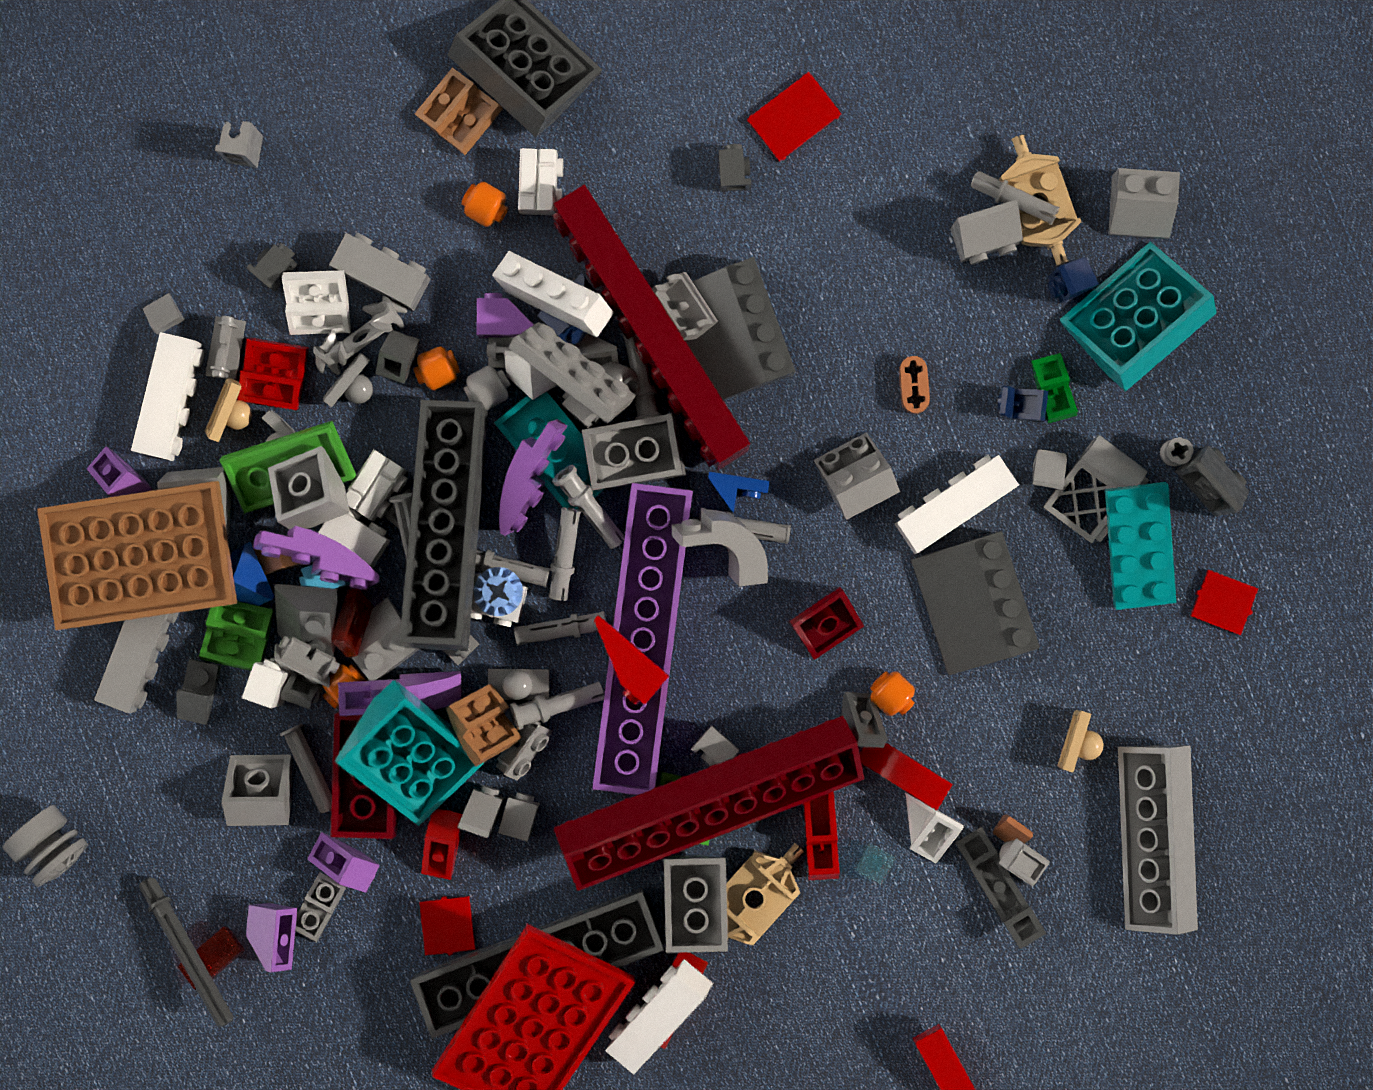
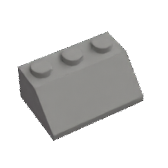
M669 855L664 857L666 953L728 951L726 857L704 855Z

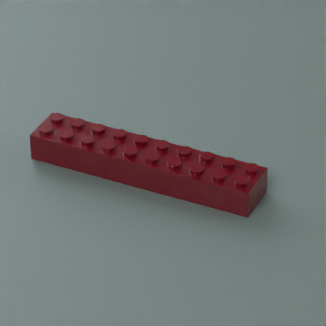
M582 185L553 203L555 214L552 217L558 233L562 238L568 236L571 253L578 263L582 261L585 263L586 276L595 289L597 287L601 288L603 299L612 311L616 312L619 316L617 318L619 321L618 326L628 340L633 337L636 355L643 365L649 363L652 368V374L650 375L659 390L664 388L668 393L667 403L676 416L681 414L684 418L685 425L683 428L693 442L697 439L700 443V455L707 466L711 467L714 465L718 471L747 453L751 443L586 185Z
M841 716L554 827L577 891L864 780L857 741L844 716Z

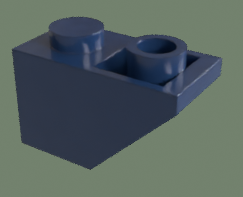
M1086 257L1059 266L1048 276L1050 281L1047 282L1052 297L1054 299L1058 298L1060 303L1081 295L1099 284Z

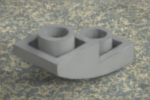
M319 872L297 913L295 931L317 943L347 887L338 884L332 878Z

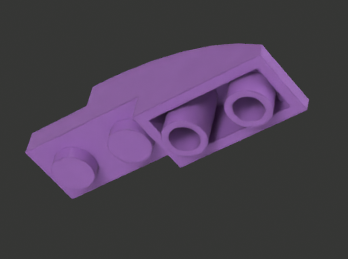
M558 419L548 422L537 440L533 437L523 440L511 461L500 500L499 526L500 533L504 536L514 531L519 532L528 519L525 516L530 506L534 508L543 496V492L540 490L546 482L536 475L540 476L549 464L547 457L552 450L556 451L565 439L563 432L567 425Z
M294 526L288 531L287 536L261 531L255 536L253 548L262 550V555L274 558L285 555L292 557V561L299 564H310V562H313L311 574L319 575L321 581L338 583V580L350 582L349 586L362 590H366L368 587L379 582V575L356 553L337 541L312 530Z
M460 671L399 674V679H395L432 710L447 707L461 700ZM394 679L339 682V715H363L371 701Z

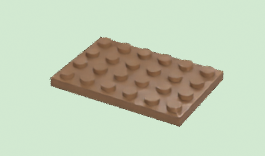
M219 481L37 508L55 630L237 604Z

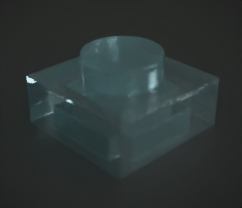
M868 842L854 870L882 885L896 857Z

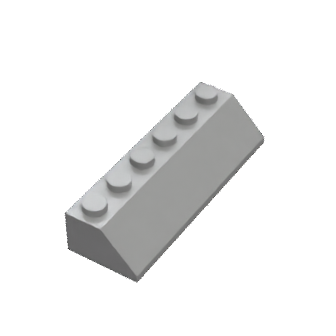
M1190 745L1118 747L1125 930L1176 935L1198 930L1191 747Z

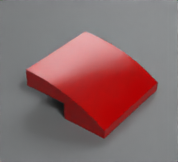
M249 337L246 340L244 367L240 371L239 383L242 387L237 400L298 410L309 347Z

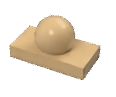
M229 377L228 379L226 378L206 426L205 433L213 441H220L225 426L239 430L247 427L251 422L252 411L249 405L244 401L236 400L242 387L237 380Z
M1080 710L1074 711L1058 761V768L1073 773L1078 757L1090 761L1101 755L1104 746L1101 736L1094 731L1087 730L1092 714Z

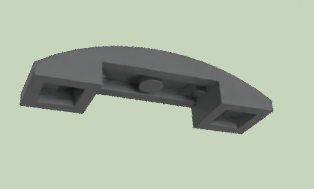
M980 827L956 841L955 843L1019 949L1047 934L1007 869L999 864L998 853L983 828Z

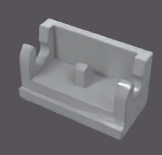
M243 121L240 127V134L235 138H231L229 136L231 124L226 122L222 128L220 143L216 145L215 151L229 164L258 168L263 135L251 122Z
M686 272L669 275L666 277L668 282L662 285H655L651 289L683 339H697L715 325L718 320Z

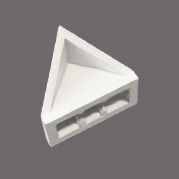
M505 351L506 376L532 400L557 386L556 383L514 351Z
M905 792L911 839L910 849L937 863L964 826Z

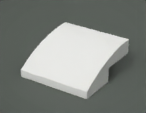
M344 270L283 272L282 284L286 299L285 313L290 335L328 334L331 329L335 330V333H350V313Z

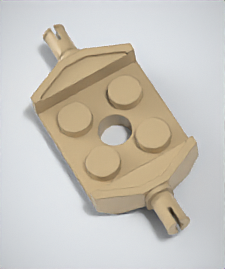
M1024 135L1014 137L1011 140L1018 157L1016 162L999 180L1002 182L1007 180L1009 185L1030 195H1041L1045 198L1046 202L1060 207L1052 225L1019 210L1023 235L1021 243L1026 246L1047 247L1048 250L1051 249L1056 266L1068 263L1069 261L1062 246L1063 240L1081 223V219H1077L1058 165L1059 157L1032 154L1029 152Z
M796 843L780 858L754 850L748 860L726 883L728 938L754 945L800 894L791 869L792 864L804 853V850L799 848ZM750 891H759L763 895V901L759 906L751 907L746 903L745 898Z

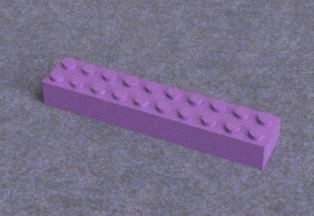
M632 483L613 627L669 675L686 547H681L672 537V524H681L684 520L690 518L693 491ZM609 657L592 789L639 795L655 787L669 677L645 705L641 701L635 705L622 693L626 688L620 684Z

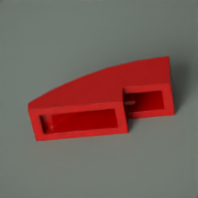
M888 743L883 748L863 746L859 753L862 764L935 810H938L953 786L952 783Z
M833 791L803 803L808 880L839 879L838 837Z
M940 1024L912 1038L940 1090H975Z

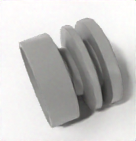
M55 805L49 806L29 820L3 845L4 851L15 863L23 861L28 857L32 859L24 870L26 876L31 875L38 869L41 870L32 880L36 887H40L63 874L78 860L80 854L88 846L84 838L72 845L69 844L78 835L76 829L63 835L59 833L66 824L67 819Z

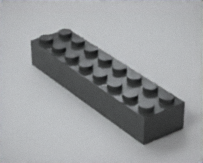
M421 400L400 643L406 648L468 651L488 419V411L482 402Z
M643 887L537 927V929L617 968L664 950V943ZM521 934L413 975L410 983L431 1039L460 1028Z

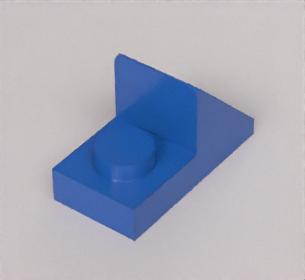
M709 472L708 475L709 482L732 514L734 513L737 490L743 491V497L760 499L761 494L767 495L770 481Z

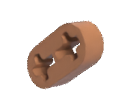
M910 356L903 360L899 366L901 404L906 412L919 414L928 407L930 401L928 370L922 358ZM910 362H915V366L921 368V372L916 374V383H912L910 373H905V368L910 366ZM913 387H917V396L923 397L924 400L918 405L917 409L914 408L912 403L907 402V399L912 397Z

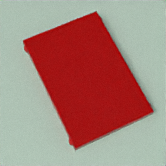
M808 72L803 74L800 79L757 112L750 115L747 121L780 162L785 160L788 155L835 119H838L842 113L811 73Z

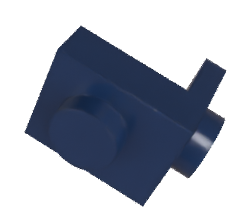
M1003 386L1002 393L998 397L1000 416L1011 420L1045 422L1048 391Z

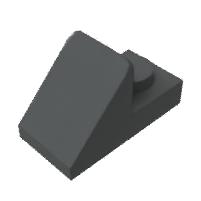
M189 659L182 689H177L176 693L178 719L208 725L221 665Z
M293 671L282 690L281 699L310 709L313 703L319 701L323 685L320 683L313 684L303 675Z
M845 692L841 716H844L857 741V745L883 748L888 739L877 705L870 699L871 694Z

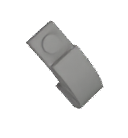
M702 510L701 521L688 519L684 520L681 524H672V537L681 547L706 544L726 546L729 553L728 575L738 586L768 583V563L762 544L734 516L717 510Z

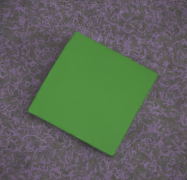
M238 601L237 604L211 607L206 621L207 630L199 658L252 671L254 663L263 662L274 610Z

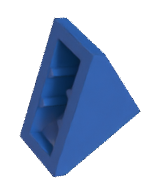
M251 542L233 551L230 558L237 601L262 606L274 599V594Z

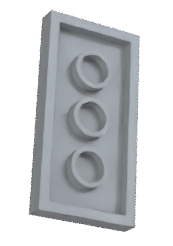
M540 322L516 336L508 347L607 423L627 408L636 396L629 391L625 383L614 380L605 373L604 368L600 364L588 360L580 354V350L576 346L566 343L556 335L551 327Z

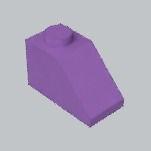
M485 293L484 298H477V336L479 338H515L534 325L508 298H503L501 293Z
M107 446L86 468L110 497L154 490L137 471Z
M322 832L307 859L338 884L365 893L380 866L363 852Z
M273 903L249 905L246 937L267 972L292 970L297 908Z

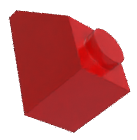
M436 809L432 813L425 835L421 874L451 880L462 829L458 828L463 814L442 809Z

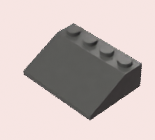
M499 0L456 34L447 55L535 137L555 122L602 72V69L528 0Z
M754 257L726 266L692 281L718 322L697 339L685 341L723 401L794 376L796 372Z
M1002 531L911 560L948 675L1040 648Z

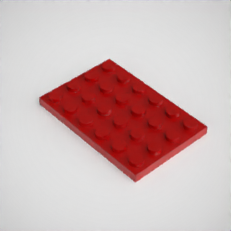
M527 924L432 1069V1077L460 1090H563L635 984V978L633 975Z

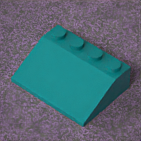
M1150 241L1060 319V323L1104 373L1126 392L1212 318L1217 311L1213 295Z
M395 679L371 701L335 760L338 765L418 826L485 763L483 762L475 767L459 742L453 727Z

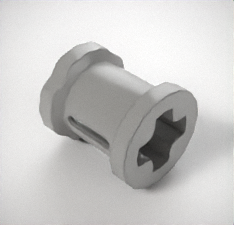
M1182 437L1168 440L1160 448V457L1168 466L1174 467L1185 464L1191 460L1194 452L1193 445L1189 440ZM1180 447L1182 453L1173 457L1171 451Z

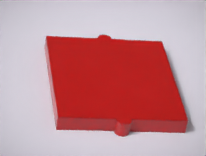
M1207 570L1200 590L1196 591L1197 599L1190 617L1241 635L1248 615L1253 613L1251 607L1258 588Z
M443 896L441 899L419 902L425 956L443 953L451 956L454 952L476 949L470 896L454 898Z

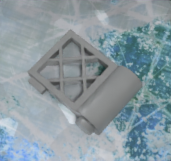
M1098 434L1066 475L1063 489H1056L1043 505V508L1090 543H1093L1095 539L1101 542L1108 533L1107 514L1101 520L1100 512L1106 511V507L1100 508L1098 490L1147 484L1149 479L1145 476L1148 471ZM1082 467L1091 474L1093 487L1075 490L1074 477ZM1096 479L1106 486L1097 487ZM1070 483V484H1071V490H1070V491H1064L1065 488H1066V487L1068 486V484ZM1093 491L1096 508L1078 511L1076 493ZM1072 494L1074 512L1060 513L1052 507L1059 496ZM1096 512L1098 525L1091 534H1088L1080 528L1079 515ZM1075 515L1076 524L1072 522L1070 519H1068L1066 516Z

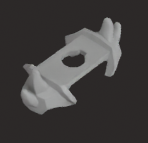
M384 295L381 302L363 306L362 310L372 315L371 320L343 341H337L335 330L331 329L320 347H313V353L316 355L315 363L320 373L325 372V364H327L333 373L340 375L341 370L338 363L342 366L346 365L347 359L384 332H391L393 330L391 323L403 329V320L397 312L407 313L404 305L391 301L389 297ZM367 333V336L363 340L355 343L361 335Z

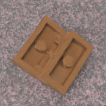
M451 68L416 111L415 115L454 148L466 155L503 108L479 90L473 82L454 68Z
M492 684L462 698L447 708L455 734L475 767L517 744L522 738L504 713L509 706Z

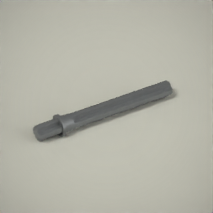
M155 878L145 879L139 884V888L149 904L148 911L154 913L216 1025L223 1027L229 1024L234 1017L170 905L171 898L164 895Z

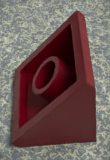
M837 587L788 620L814 660L864 627L841 587Z

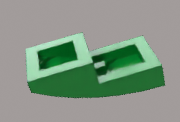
M1061 353L1032 360L1031 365L1037 390L1048 391L1045 416L1047 423L1077 416L1078 410L1069 387L1070 378Z

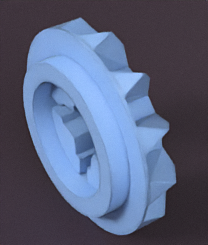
M494 567L484 571L477 578L473 588L475 602L479 608L492 616L510 614L519 606L523 596V587L518 576L511 570L503 567ZM506 580L503 592L509 600L498 597L490 603L493 592L487 584L499 586Z

